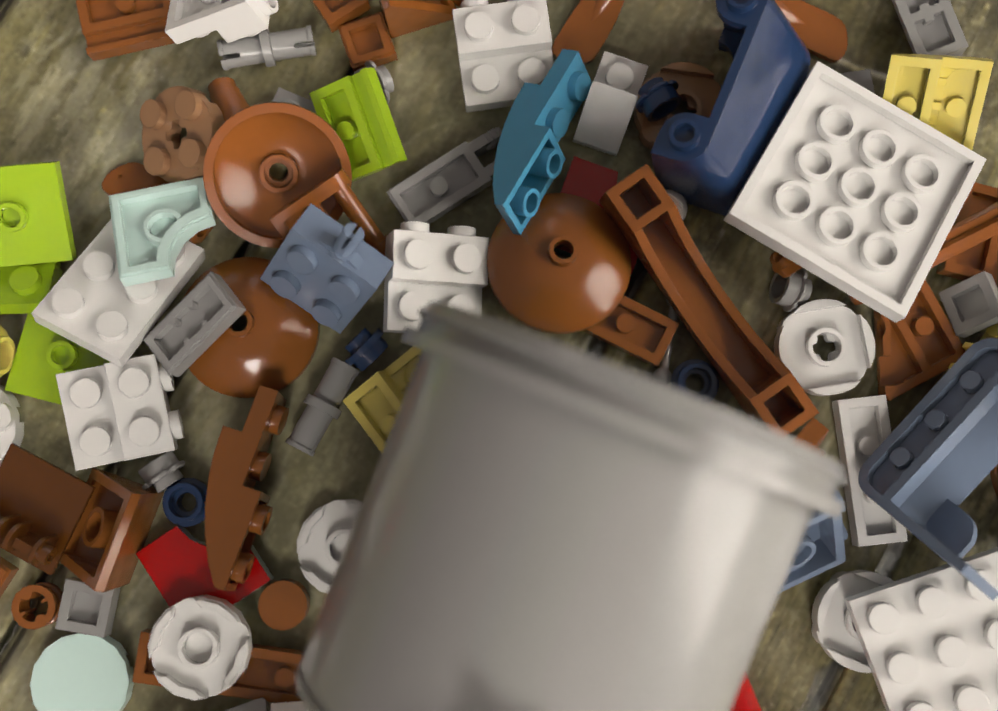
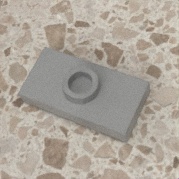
M210 271L143 340L168 375L180 377L247 309L223 278Z

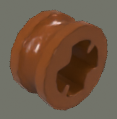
M39 582L22 588L16 593L12 601L11 612L14 620L26 629H39L55 623L63 591L51 582ZM42 594L45 598L41 600V603H48V611L35 616L33 613L37 608L30 609V600Z

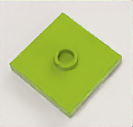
M60 161L1 165L0 267L72 261L76 259L77 254Z
M28 313L5 391L62 405L55 374L101 366L105 363H110V361L36 323L32 313Z

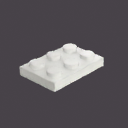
M110 219L33 310L32 315L36 323L122 368L206 259L205 251L203 248L187 241L176 258L174 277L124 287L119 279L112 220Z

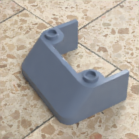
M998 338L983 339L968 348L864 462L858 475L859 486L869 498L992 601L998 596V591L969 564L962 560L974 546L978 531L974 520L958 506L998 464Z

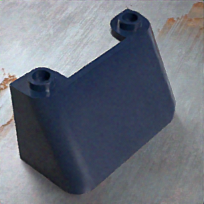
M716 0L717 14L724 22V29L719 39V50L729 52L733 61L710 117L707 118L694 113L676 114L665 121L658 133L651 150L655 176L665 190H673L683 195L687 200V204L726 216L808 75L811 60L809 50L775 0Z

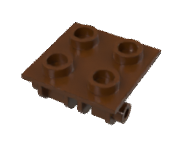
M14 443L11 444L0 465V548L45 573L53 575L96 487Z

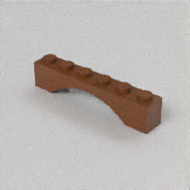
M646 163L606 191L599 200L600 204L620 229L636 256L749 419L787 436L819 413L791 371L756 334L725 293L693 242L675 203Z

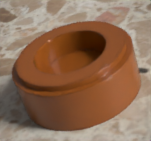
M287 578L277 580L268 585L261 593L258 601V611L263 622L272 629L282 631L292 629L301 623L307 616L310 608V597L306 588L300 582Z

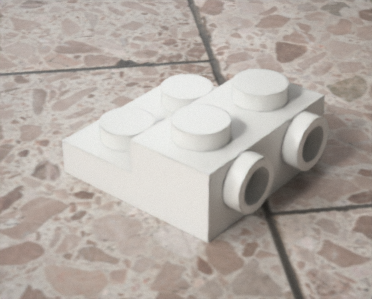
M170 0L165 32L176 44L193 38L205 37L215 30L218 31L227 43L247 36L252 37L268 29L270 15L278 12V1Z
M464 0L461 3V8L452 9L466 113L511 107L525 82L541 85L554 64L552 35L546 0H507V2L489 4L488 0Z
M418 221L402 222L400 230L394 229L386 236L385 256L393 261L394 264L385 276L383 332L404 333L406 327L418 330L422 320L418 312L429 301L441 302L482 315V288L488 285L487 252L489 237L476 236V228L471 226H450L447 228V234L429 232L430 225L428 223Z
M154 354L128 359L122 368L110 362L101 366L55 374L76 471L174 451L178 449L177 439L185 438L179 409L170 410L167 392L175 390L173 376L168 375Z

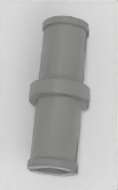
M311 25L271 33L269 29L261 31L259 35L247 36L230 43L222 39L217 40L218 53L223 58L221 65L224 71L265 63L266 67L276 66V61L310 55L317 56Z
M332 357L331 363L313 395L307 394L303 401L307 406L291 435L285 441L287 444L312 457L332 419L338 420L342 411L338 408L354 379L360 373L354 367Z

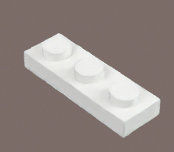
M886 395L832 401L840 463L845 467L844 472L847 480L846 485H844L852 545L862 547L908 541L906 528L861 490L858 482L859 471L864 462L892 433Z

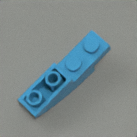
M562 49L541 85L525 82L504 123L494 161L493 193L494 204L513 234H522L531 217L537 213L540 202L553 180L560 174L563 163L566 160L558 142L566 134L571 120L582 102L587 98L592 84L579 51Z

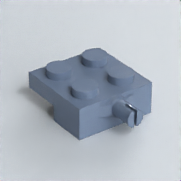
M311 203L292 227L260 279L271 286L278 295L290 299L310 313L318 323L330 327L340 334L378 289L394 262L363 241L365 235L361 227L355 234L352 233L357 226L356 223H347L345 226H342Z

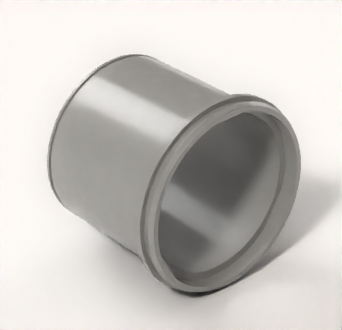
M429 301L418 312L422 317L418 330L406 327L401 337V341L422 349L296 671V685L307 708L310 711H730L814 510L838 519L841 516L845 504L834 499V495L838 486L846 485L847 483L844 472L845 467L834 459L763 425L611 362L504 322L452 305Z

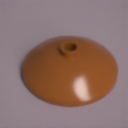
M264 102L251 105L236 112L219 127L206 151L203 180L206 195L212 209L229 230L253 244L269 248H279L284 238L270 221V216L339 168H343L351 179L348 183L351 188L352 172L349 156L342 140L323 118L295 104ZM275 163H281L287 167L288 173L284 178L277 179L270 174V167ZM330 196L321 202L329 216L338 221L344 211L334 197Z
M548 193L544 195L537 213L531 217L521 235L513 234L504 218L500 220L489 242L487 252L488 279L496 299L514 319L540 332L570 334L597 325L617 307L629 284L631 253L626 238L601 206L577 195ZM558 246L567 247L571 252V256L567 259H561L555 255L554 249Z
M241 257L221 262L199 276L185 294L186 296L211 271L223 278L247 309L242 314L248 320L246 328L236 332L232 324L189 367L191 373L200 382L221 394L237 398H255L260 385L280 391L301 376L315 354L320 335V323L310 313L290 299L278 295L271 286L260 279L271 260L257 257Z

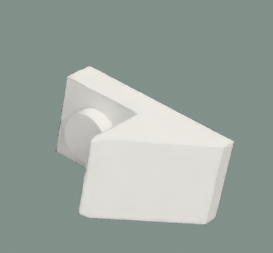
M604 51L595 79L592 81L573 142L615 157L617 156L638 98V91L642 86L648 69L647 65Z

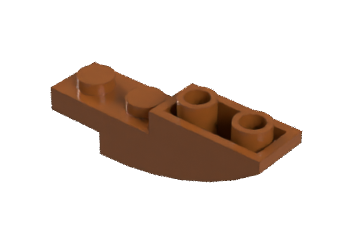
M261 385L243 430L239 431L226 426L222 427L208 477L205 502L207 557L214 587L224 591H235L238 583L244 584L248 579L255 559V555L250 554V550L256 534L263 535L266 531L273 510L271 506H268L271 496L253 488L256 480L262 482L269 470L272 455L267 453L274 434L280 435L288 419L289 408L285 407L287 400L279 391Z

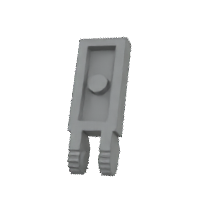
M499 127L492 128L470 143H467V141L461 143L389 189L387 195L405 222L418 221L431 224L492 185L494 162L484 168L477 157L498 146L502 133Z

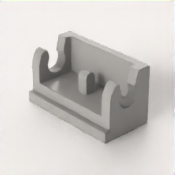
M892 0L913 54L962 56L968 48V43L950 0Z

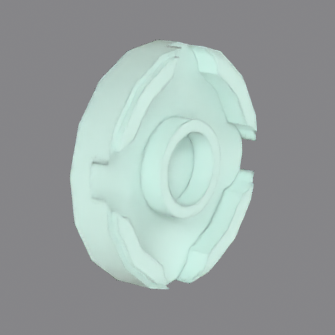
M73 633L59 638L44 649L34 664L30 688L37 711H123L131 699L134 682H132L134 670L133 666L130 667L129 660L126 657L128 653L121 643L109 635L103 638Z

